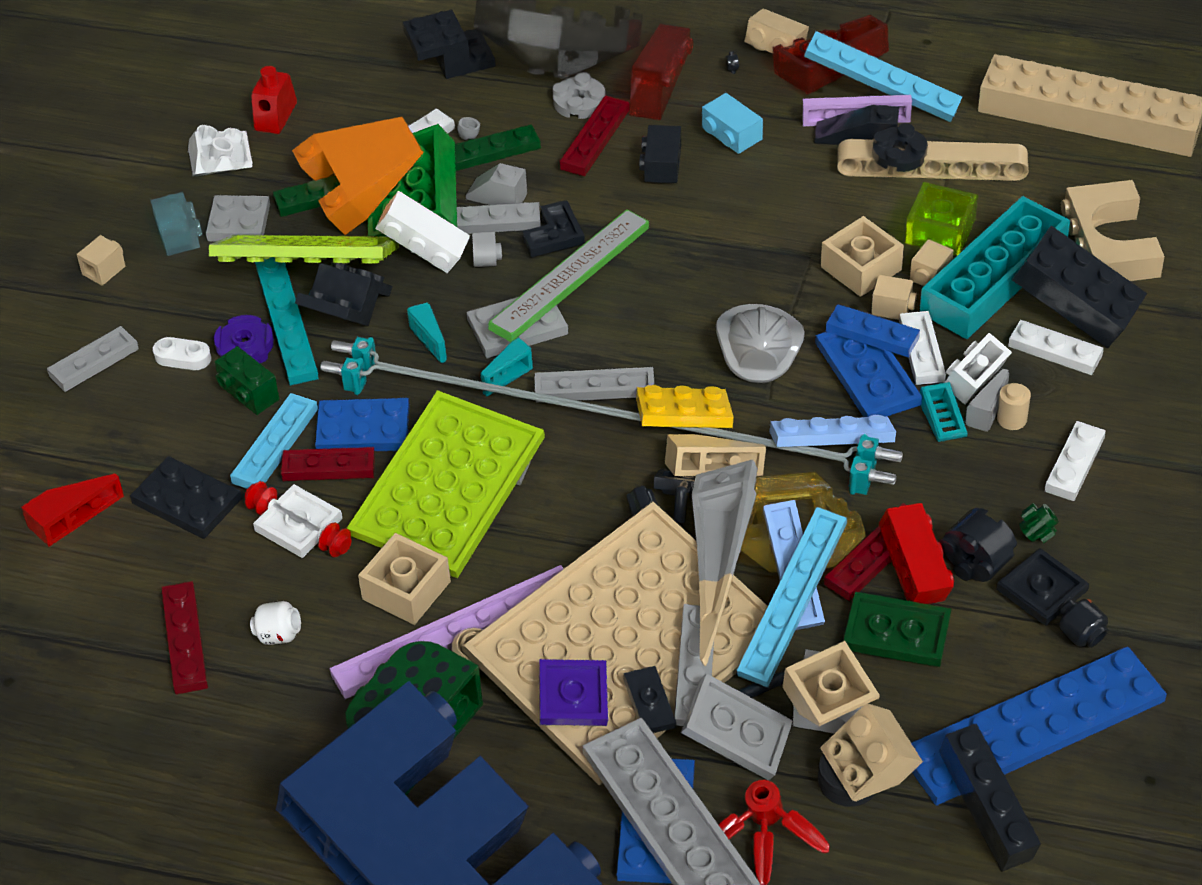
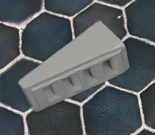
M1002 369L969 403L966 413L967 426L986 432L990 430L998 412L1000 390L1009 382V370Z

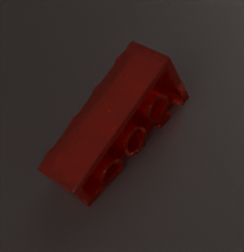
M872 15L840 24L839 30L825 29L819 31V33L875 58L889 51L888 25ZM801 37L793 40V45L783 48L780 44L772 47L775 74L806 94L815 92L817 89L844 76V74L804 57L812 39L805 41Z
M664 24L658 26L632 66L630 116L661 120L688 54L692 53L693 39H690V28Z

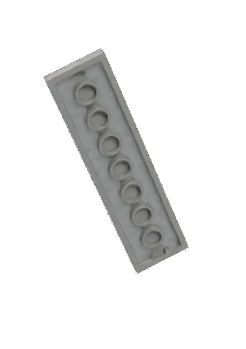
M642 717L583 745L584 756L673 885H761Z

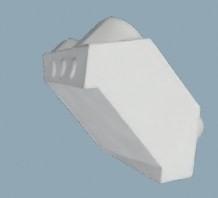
M201 125L189 139L188 153L190 155L192 177L252 167L246 131H240L235 128L217 131L212 126Z

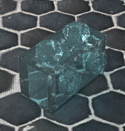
M183 192L150 200L155 222L167 256L200 248L198 236L202 235L198 219L193 220L196 215L192 201L186 202Z

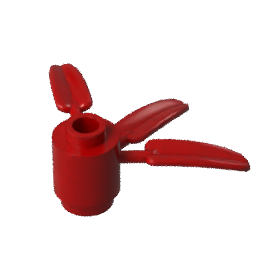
M758 780L747 788L745 799L748 810L739 817L736 814H730L718 824L728 839L744 828V821L749 817L755 823L761 825V832L758 831L754 834L755 872L757 880L761 885H768L772 871L773 833L771 831L767 832V828L775 824L781 817L783 818L781 820L783 826L814 849L822 853H829L830 849L829 843L824 836L795 810H790L789 813L783 810L779 789L773 782L768 780Z

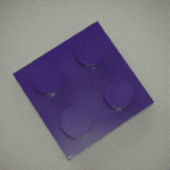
M540 659V725L607 726L606 660Z

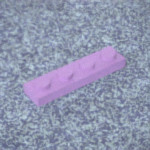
M911 95L803 99V126H816L818 121L870 105L898 106V123H908L911 120Z

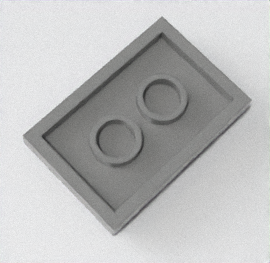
M517 298L467 312V320L486 358L499 355L511 343L488 330V324L491 319ZM556 305L523 332L519 338L530 346L567 335L568 325Z
M706 673L700 679L681 733L761 777L770 780L775 776L793 721Z

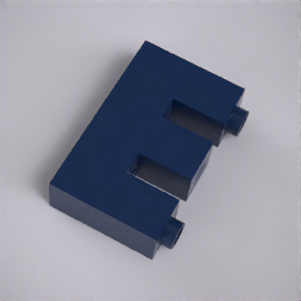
M408 681L282 781L279 787L276 810L344 885H489L475 869L519 832L529 806L481 756L418 808L404 793L448 758L456 733V729L453 726L457 723V718L449 703L441 695L430 691L423 696ZM552 833L493 885L603 884L597 879L601 874V868L593 854L585 846L575 841L566 846Z

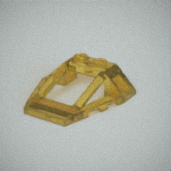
M816 472L756 477L754 490L757 494L740 550L767 571L778 572L763 513V506L767 505V502L812 498L814 511L816 507L826 510V503L833 513L847 518V525L826 568L836 566L865 538V529L861 516L855 510L850 511L847 508V502L842 497L837 498L834 496L832 487ZM756 511L758 524L753 525V520Z

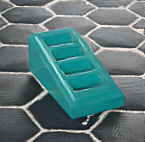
M427 302L409 307L407 315L410 329L440 363L446 362L445 341L430 304Z
M519 337L513 340L481 372L482 382L506 386L532 370L531 347ZM483 390V394L486 397L494 393L491 391Z
M950 382L921 387L919 391L922 396L921 408L937 441L941 442L967 437L968 433ZM933 401H943V403L933 404ZM947 409L946 412L936 413V410ZM951 417V421H939V419ZM955 426L956 430L943 432L942 428Z

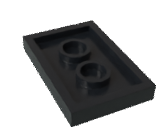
M168 456L130 495L132 504L205 539L239 503L242 496L240 490Z

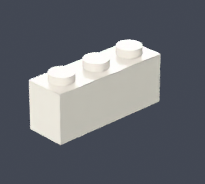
M400 191L386 205L375 228L446 273L460 259L470 237L464 231Z

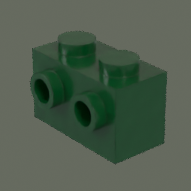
M236 346L214 361L218 384L254 414H260L280 400L275 375L240 347Z

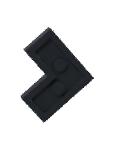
M567 200L541 206V215L546 225L522 231L523 240L531 257L585 244L584 233Z

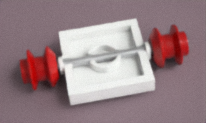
M263 481L252 484L245 493L246 507L250 510L256 508L257 514L261 515L253 523L257 533L301 558L317 543L320 550H329L332 557H338L349 550L352 542L351 532L346 528L340 530L338 523L343 518L341 510L295 484L278 500L277 490L274 487L267 488L266 483Z

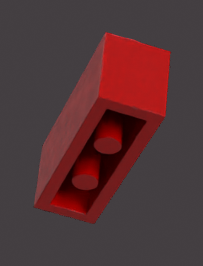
M917 503L886 509L878 525L907 601L923 604L945 601L954 587V577L951 570L946 567L943 559L942 545L939 541H936L932 530V519L929 514H926L923 504Z

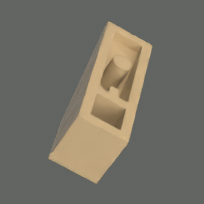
M697 434L668 435L665 464L674 476H696L697 474L753 459L758 468L757 476H763L766 446Z

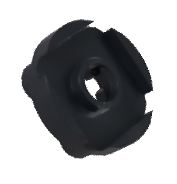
M904 123L899 125V127L888 128L874 134L872 156L879 166L887 169L889 165L896 167L897 172H907L919 168L924 163V158L927 156L928 142L921 133L915 131L913 125Z

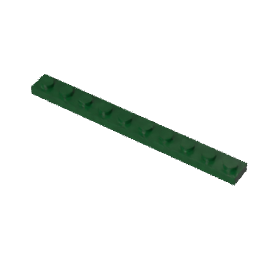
M530 124L455 144V170L458 171L541 149V141L533 125ZM335 175L273 191V198L280 216L284 217L321 207L319 200L339 186L340 182Z

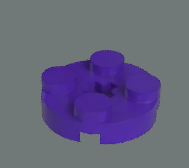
M253 315L233 317L228 320V325L222 329L220 326L216 330L214 342L220 357L238 346L257 362L263 363L268 359V353L274 344L271 326L268 323L267 325L262 323L261 318ZM242 338H248V341L241 342Z

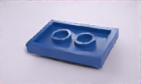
M409 399L319 401L316 449L374 447L375 451H398L408 436Z

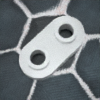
M165 337L158 340L153 346L155 360L162 366L200 370L211 362L209 346L201 341Z

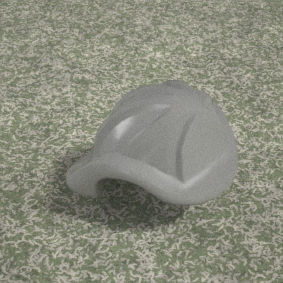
M740 305L724 312L716 322V334L728 367L735 375L748 382L766 383L781 377L792 365L804 340V328L793 316L779 308L768 305Z

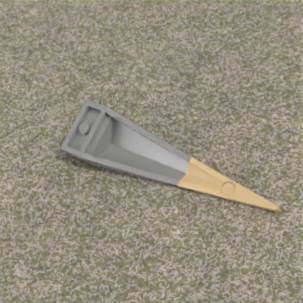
M753 459L697 474L695 477L692 502L697 541L700 592L699 659L704 666L707 665L757 494L754 487L758 468Z

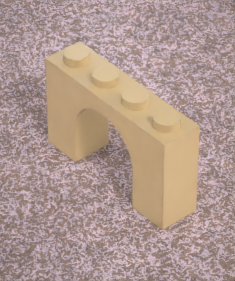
M1133 180L1068 187L1065 199L1061 201L1062 215L1067 216L1070 220L1069 233L1071 236L1074 235L1078 245L1129 281L1161 277L1165 256L1157 237L1120 241L1107 238L1095 229L1097 226L1105 223L1137 219L1140 197Z

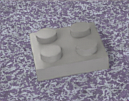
M214 195L206 230L207 241H219L231 235H264L270 208L269 196Z

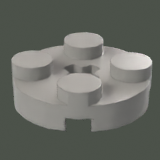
M578 73L575 77L565 79L553 86L554 108L559 114L569 118L570 114L579 115V119L591 117L605 96L604 86L599 81L592 79L588 73Z

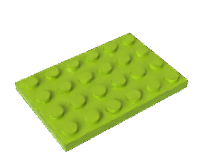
M231 235L209 244V256H218V261L232 262L241 257H246L247 262H263L264 259H270V257H275V262H293L298 257H304V262L319 263L321 260H326V258H333V263H350V260H355V258H362V263H379L383 258L392 255V252L399 248V243L385 236Z
M437 390L347 529L350 530L352 537L380 548L388 542L394 533H397L448 557L450 576L458 578L544 440V430Z

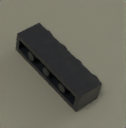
M977 723L946 734L939 754L1000 870L1003 872L1033 860L1041 842Z

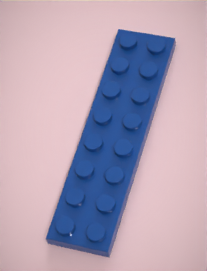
M1125 647L911 743L923 761L912 773L937 806L961 795L939 754L944 737L948 733L977 723L1005 775L1165 702L1166 692L1129 647Z

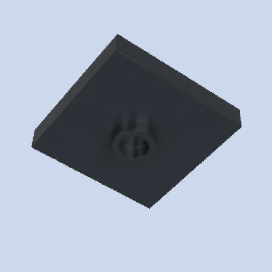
M1041 548L997 582V590L1045 626L1060 615L1061 609L1073 599L1075 601L1078 600L1089 589L1087 581Z

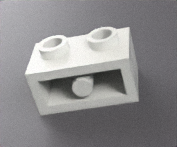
M988 333L980 343L974 341L963 353L966 357L962 361L956 359L946 371L949 377L944 383L950 382L954 396L966 405L1002 367L1012 352L993 335Z

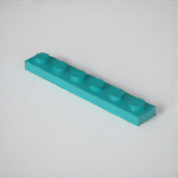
M275 257L264 259L263 262H255L290 386L319 379L298 305L295 304L296 298L285 262H275Z

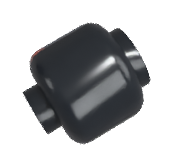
M1073 599L1060 611L1062 618L1059 622V628L1078 647H1094L1102 641L1109 631L1107 628L1108 617L1089 599H1082L1078 602Z

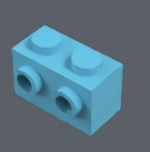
M725 93L702 107V128L738 154L762 140L763 118L729 94Z

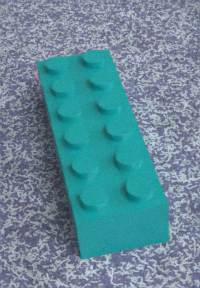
M1022 196L922 288L920 312L929 311L931 320L968 339L1022 288L1012 279L1049 227L1052 225L1068 237L1070 220Z

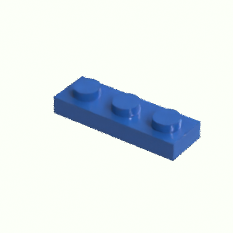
M837 304L826 323V332L905 357L910 356L920 337L919 329Z

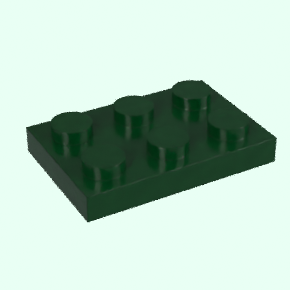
M855 592L844 641L853 652L941 667L952 608Z

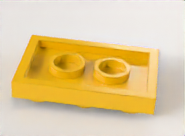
M657 385L637 387L636 401L642 426L733 428L734 417L726 389L709 386L705 389H693L688 386L661 388Z

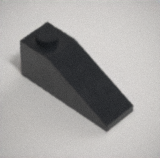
M870 105L818 121L814 144L839 145L842 141L848 139L874 140L876 132L898 127L899 107Z

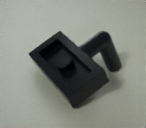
M659 468L654 477V489H661L664 494L675 495L673 520L676 523H685L688 493L693 491L696 476H674L669 469Z

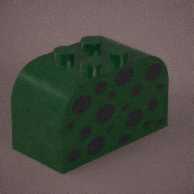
M416 641L399 648L386 663L380 664L371 680L357 690L354 699L347 708L346 723L349 729L405 683L410 681L423 696L430 691H434L449 703L457 718V723L453 726L456 729L455 739L483 706L479 665L434 642ZM411 787L404 794L407 796V794L412 790L413 787Z

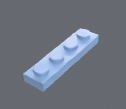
M881 415L860 418L843 416L836 419L814 417L811 420L786 418L781 421H771L769 431L777 447L859 444L860 437L863 434L879 439V443L895 442L896 430L888 416L884 417Z
M795 500L763 506L764 518L780 581L803 536ZM817 587L796 630L824 625L825 620Z

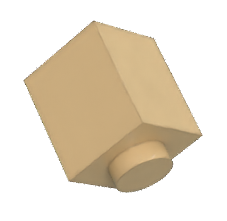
M101 235L77 254L82 275L102 286L126 266L122 247L116 241H111Z
M928 239L912 259L910 280L925 286L953 260L954 250Z
M879 275L873 292L872 315L899 320L900 314L914 310L917 293H912L913 280Z

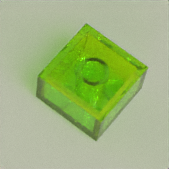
M923 182L907 217L905 243L922 247L929 239L953 249V255L958 256L963 250L976 219L978 194Z

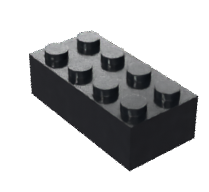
M1052 225L1035 245L1012 279L1016 284L1106 348H1109L1125 330L1147 295L1145 291Z

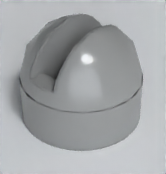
M471 117L461 118L458 124L459 136L463 140H468V138L470 140L475 139L479 133L480 123Z

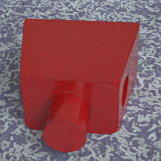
M265 66L260 70L261 77L252 91L254 129L256 131L280 134L297 103L290 75L277 72L273 66Z

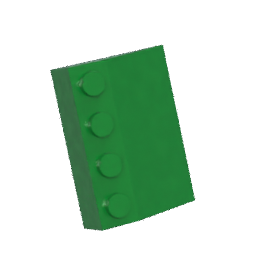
M439 124L413 133L424 153L368 217V236L388 237L375 228L386 205L398 191L457 227L455 141Z

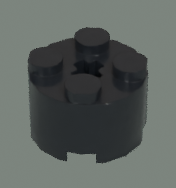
M974 508L969 510L940 540L943 552L955 566L954 571L956 575L964 581L973 579L986 582L991 580L1015 556L1013 549L1017 546V541L1013 532L1002 519L997 523L987 516L988 510Z

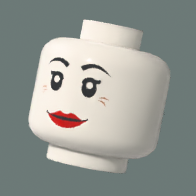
M288 602L261 604L256 609L254 617L251 618L250 627L253 635L257 636L264 645L289 643L295 638L296 633L300 632L301 618L298 610L293 608Z

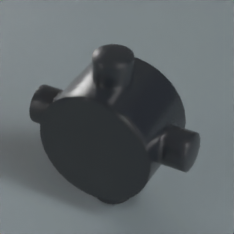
M729 51V55L725 56L727 71L735 74L736 70H739L738 56L734 54V51Z

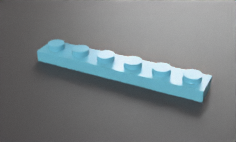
M817 31L804 55L806 58L886 94L911 95L913 106L949 122L952 121L962 99L960 95Z
M816 507L737 669L738 676L768 688L847 525L846 517Z

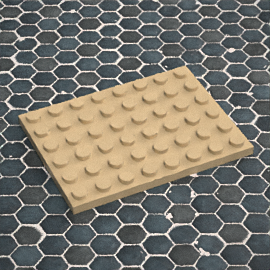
M652 502L464 644L463 652L475 664L479 665V668L598 785L603 782L584 756L583 745L637 720L623 681L624 673L656 666L674 715L684 604L700 606L697 541L659 506ZM734 575L714 639L712 677L723 683L737 673L740 662L768 607ZM539 660H606L607 726L540 725ZM661 731V732H657V733H653V734L655 735L656 738H658V737H659L661 734H663L665 731Z

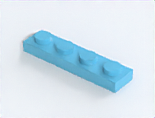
M290 393L230 475L232 484L248 489L249 486L259 481L266 483L281 462L283 450L291 448L317 412V401Z

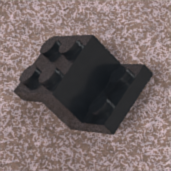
M453 10L440 11L436 14L403 21V30L418 61L435 57L446 79L496 67L495 58L480 29L477 28L464 32Z
M333 261L330 266L320 263L313 288L310 290L309 295L298 292L295 304L369 326L378 294L390 297L393 286L383 283L385 277L362 269H356L342 263H333Z

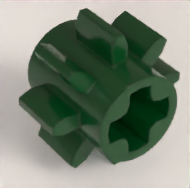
M1032 503L1022 511L1021 517L1024 520L1019 523V526L1030 541L1034 542L1040 538L1043 543H1046L1056 535L1057 529L1054 526L1059 523V520L1047 505L1043 504L1037 508Z

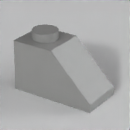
M499 163L475 179L466 194V199L488 205L522 203L527 195L526 171L522 168Z

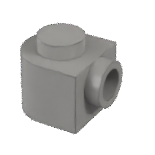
M495 232L472 233L474 267L497 266L496 260H502L501 243L495 242Z

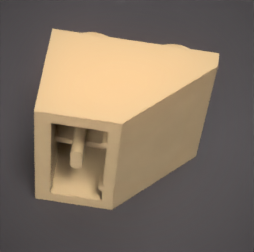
M871 704L862 706L821 747L822 752L853 801L861 800L899 785L923 762L891 711Z

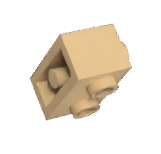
M763 8L749 18L744 42L753 45L757 50H766L776 54L780 59L791 60L804 50L809 26Z

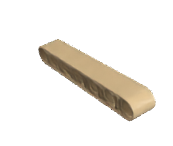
M848 139L842 141L838 146V171L846 176L1018 181L1024 179L1029 172L1028 152L1020 144L927 141L928 150L924 163L919 168L907 172H897L896 167L889 165L887 169L879 166L872 156L873 140Z

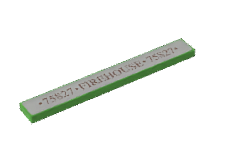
M625 210L491 319L488 324V330L509 342L515 340L648 230L649 221L629 210Z

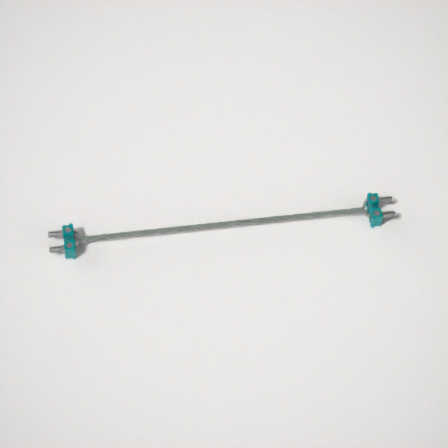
M357 337L354 343L334 340L331 344L332 350L349 353L353 358L347 357L344 364L322 361L321 363L322 371L342 375L344 390L354 392L356 395L362 392L367 381L366 375L371 374L374 369H380L641 421L639 413L379 362V356L375 351L372 337L368 339ZM672 427L842 461L844 469L850 473L849 493L852 495L855 493L867 495L871 481L894 485L896 474L876 471L875 466L878 459L901 462L903 458L902 452L879 447V439L868 437L867 434H863L860 437L858 446L851 447L847 453H838L808 446L777 447L772 439L717 428ZM853 451H857V455L853 460L851 468H849L848 461L846 458L849 457Z

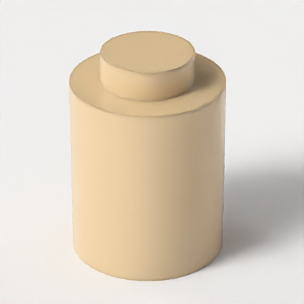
M1010 383L1003 386L1000 390L997 421L1005 429L1018 430L1027 423L1031 393L1024 385Z

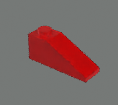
M114 473L46 490L21 508L28 528L50 547L123 498L124 494L119 476Z

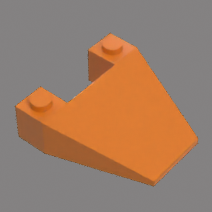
M403 117L313 134L292 150L301 168L313 180L327 178L335 173L340 185L321 198L319 203L327 218L344 235L364 222L424 153Z

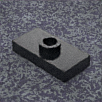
M656 666L624 673L623 681L637 719L642 717L652 733L674 729L676 727V720Z

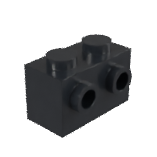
M648 126L647 136H642V152H645V154H640L639 170L644 171L645 182L678 183L682 147L681 126Z

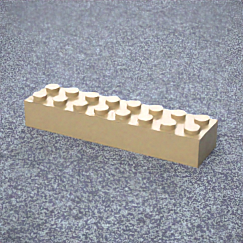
M994 54L980 88L978 112L1192 157L1202 126V97Z

